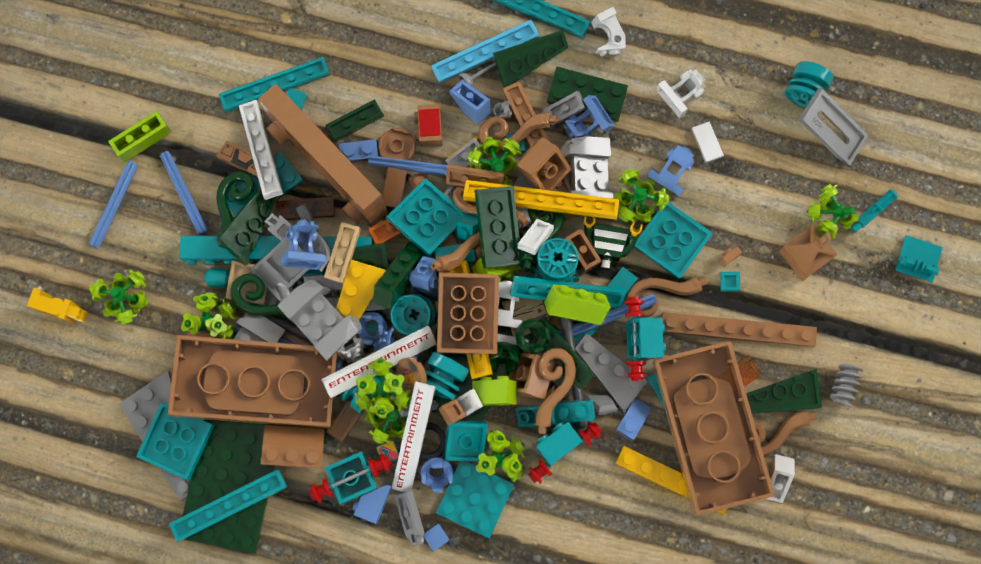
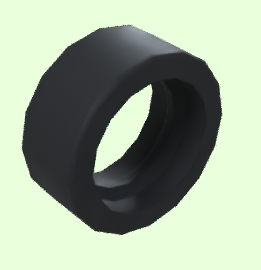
M428 422L426 430L435 431L439 435L440 445L432 453L421 451L419 458L424 460L440 457L444 453L446 441L444 430L437 424Z

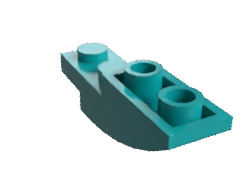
M593 400L560 401L553 409L551 425L561 422L595 420ZM541 404L515 408L518 427L537 426L535 425V419Z

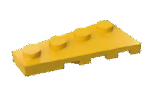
M351 260L336 307L337 311L344 318L352 315L354 317L357 316L360 321L373 298L374 285L386 270Z

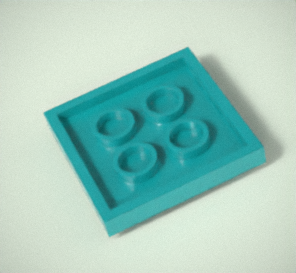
M425 178L386 217V220L429 257L457 229V221L467 214L461 211L455 203Z
M668 202V205L664 206L662 211L659 210L637 239L634 248L679 280L713 233Z
M161 402L136 457L181 478L190 480L215 425L202 419L170 417L168 415L169 405Z
M460 461L453 475V482L449 484L436 513L490 539L514 484L494 474L489 476L485 472L479 473L475 465L467 461Z

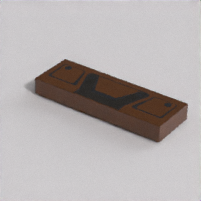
M333 197L277 201V218L281 215L286 220L301 219L296 208L303 204H307L313 218L335 217Z

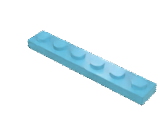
M529 20L431 65V68L439 84L493 60L494 52L539 38V34L532 20Z

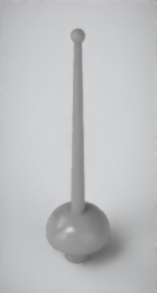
M496 62L472 76L462 73L459 75V80H463L473 87V80L494 67Z

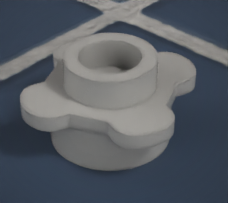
M505 100L503 103H497L493 110L494 115L503 119L510 118L512 111L509 108V101Z

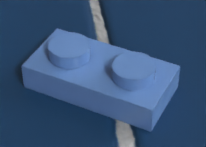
M376 139L339 144V150L350 162L368 161L369 156H378Z

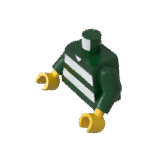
M586 216L583 217L585 223L584 234L601 259L599 268L603 270H611L612 261H620V258L626 257L633 250L638 234L642 231L643 227L641 224L640 229H634L635 221L632 222L631 228L627 229L595 223V217H593L592 221H586Z

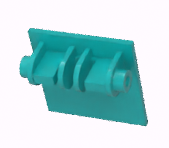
M905 235L895 271L933 283L934 276H937L939 273L937 266L943 247Z

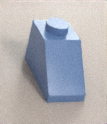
M460 81L450 90L451 96L463 114L476 124H479L491 113L490 99L465 81Z
M635 398L615 431L633 441L644 424L651 407Z
M385 485L361 496L360 499H356L353 506L354 515L378 524L392 486Z

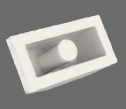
M777 454L774 455L769 468V476L775 496L766 499L783 503L795 475L794 459Z

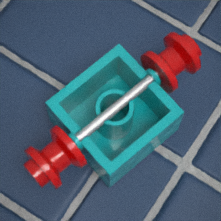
M628 297V301H624V304L629 308V312L625 314V317H631V320L626 321L627 360L632 361L626 362L631 367V373L627 374V378H631V381H643V377H647V374L643 373L642 366L646 365V361L638 360L664 357L666 350L665 343L663 342L665 325L662 322V318H639L645 316L643 312H640V306L644 304V300H640V297Z
M561 422L553 428L552 435L548 437L545 434L537 440L536 443L538 445L535 449L546 464L542 459H539V465L536 468H528L530 471L528 476L533 483L538 482L541 484L542 477L553 475L549 470L551 469L550 466L579 444L585 443L589 447L591 446L590 441L593 438L600 439L602 431L596 423L588 422L587 429L584 431L579 429L576 433L569 422L565 425Z
M361 451L324 467L330 483L325 478L323 479V484L316 486L314 483L311 484L310 496L313 501L317 500L320 503L323 496L333 497L332 490H334L339 504H346L379 489L375 478L379 477V472L382 470L390 472L389 467L393 466L388 455L384 456L381 453L380 459L374 461L370 458L367 461L364 452Z

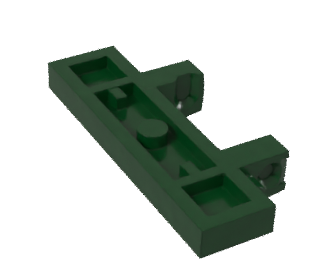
M542 316L538 321L545 328L547 327L550 332V338H547L543 345L544 351L561 348L572 356L576 369L573 383L578 389H581L595 375L545 316ZM529 328V330L531 331V333L536 337V332H535V330L532 329V328ZM554 359L563 369L561 377L554 380L556 385L559 386L565 376V365L562 360Z

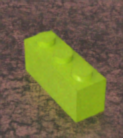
M155 111L108 142L117 156L125 163L171 134L172 131L162 116Z
M555 284L552 285L544 302L548 315L602 325L611 308L606 295L602 293H593L584 289H574L566 285L560 286Z

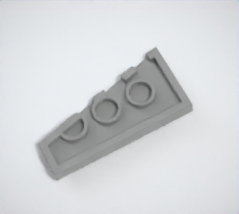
M587 333L575 347L577 354L595 374L598 381L602 383L620 409L625 412L648 381L644 378L643 381H631V378H627V374L631 373V368Z

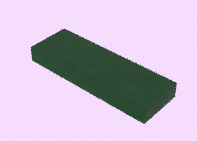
M374 99L326 124V127L334 142H337L381 119L384 115Z

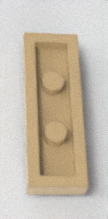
M341 222L324 275L325 279L344 284L360 235V227Z

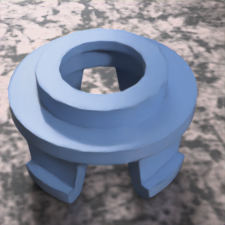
M366 312L360 319L362 330L357 334L363 340V344L372 345L378 337L383 336L385 330L387 331L386 320L377 312ZM369 320H375L379 324L377 333L373 334L367 330Z
M431 458L422 465L420 471L422 483L431 487L433 493L443 492V487L453 482L452 466L445 459ZM432 467V469L443 468L444 471L441 476L433 477L430 475L429 470Z

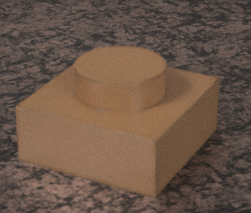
M738 246L733 250L730 247L722 253L723 257L719 262L725 267L739 257L742 251Z
M457 399L442 405L438 409L448 426L466 417Z

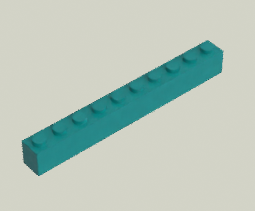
M181 236L180 259L186 265H197V262H204L205 265H216V263L231 265L232 261L240 262L226 248L218 246L217 236ZM259 236L255 250L250 255L249 263H258L281 241L275 236ZM322 236L332 253L337 236ZM359 237L356 247L374 244V240L372 237Z

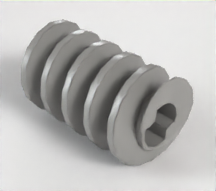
M840 364L839 369L841 371L836 373L839 379L834 380L837 386L832 387V391L835 393L830 394V398L835 404L853 408L854 406L849 403V400H856L851 393H858V390L853 388V386L860 385L856 378L863 377L858 373V371H863V369L850 364Z

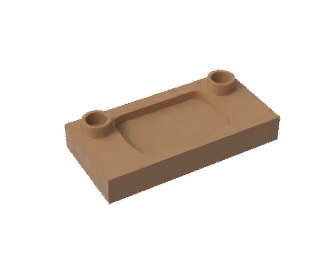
M277 84L273 85L258 99L272 122L266 128L267 132L280 146L289 140L344 198L347 204L342 208V211L356 226L364 220L370 227H373L388 214L382 194Z
M177 335L168 415L177 418L331 429L333 397H329L321 379L336 372L337 352L326 361L314 346Z
M731 340L654 359L652 364L693 515L698 516L774 497L775 493Z

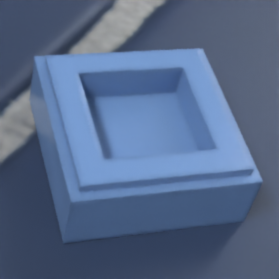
M437 524L423 535L433 552L450 540L440 524Z

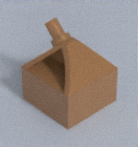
M544 138L535 142L517 163V167L534 189L552 191L571 170L559 148Z
M814 224L779 250V253L802 281L838 255L828 243L832 239L828 233L822 235Z
M521 353L516 364V370L509 374V380L517 381V395L545 400L547 396L555 391L556 383L545 379L539 371V362L542 356ZM552 360L549 361L547 366L550 372H553L556 368V363Z

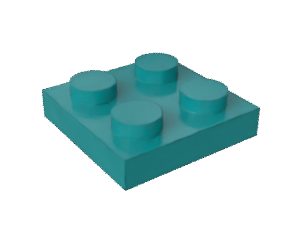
M458 421L452 425H447L443 457L445 461H479L478 456L484 453L487 422Z

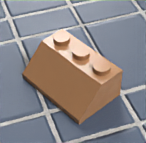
M265 425L261 465L322 468L325 429Z

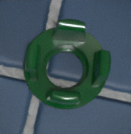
M533 319L523 321L517 327L515 333L517 345L522 350L533 353L543 351L546 339L550 338L549 329L545 328L541 322ZM528 328H532L536 332V337L532 342H526L523 335L524 331Z
M508 342L497 343V354H489L491 368L496 371L499 363H506L508 373L515 371L517 368L516 364L521 356L520 349ZM503 349L509 350V352L504 353L502 351Z

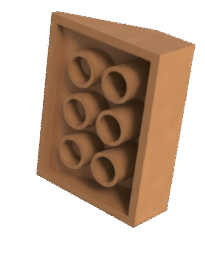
M439 273L437 353L497 354L499 274Z

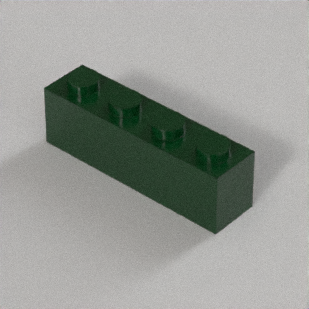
M411 241L406 244L374 285L373 303L391 310L410 285L409 275L411 271L416 268L421 258L426 256Z

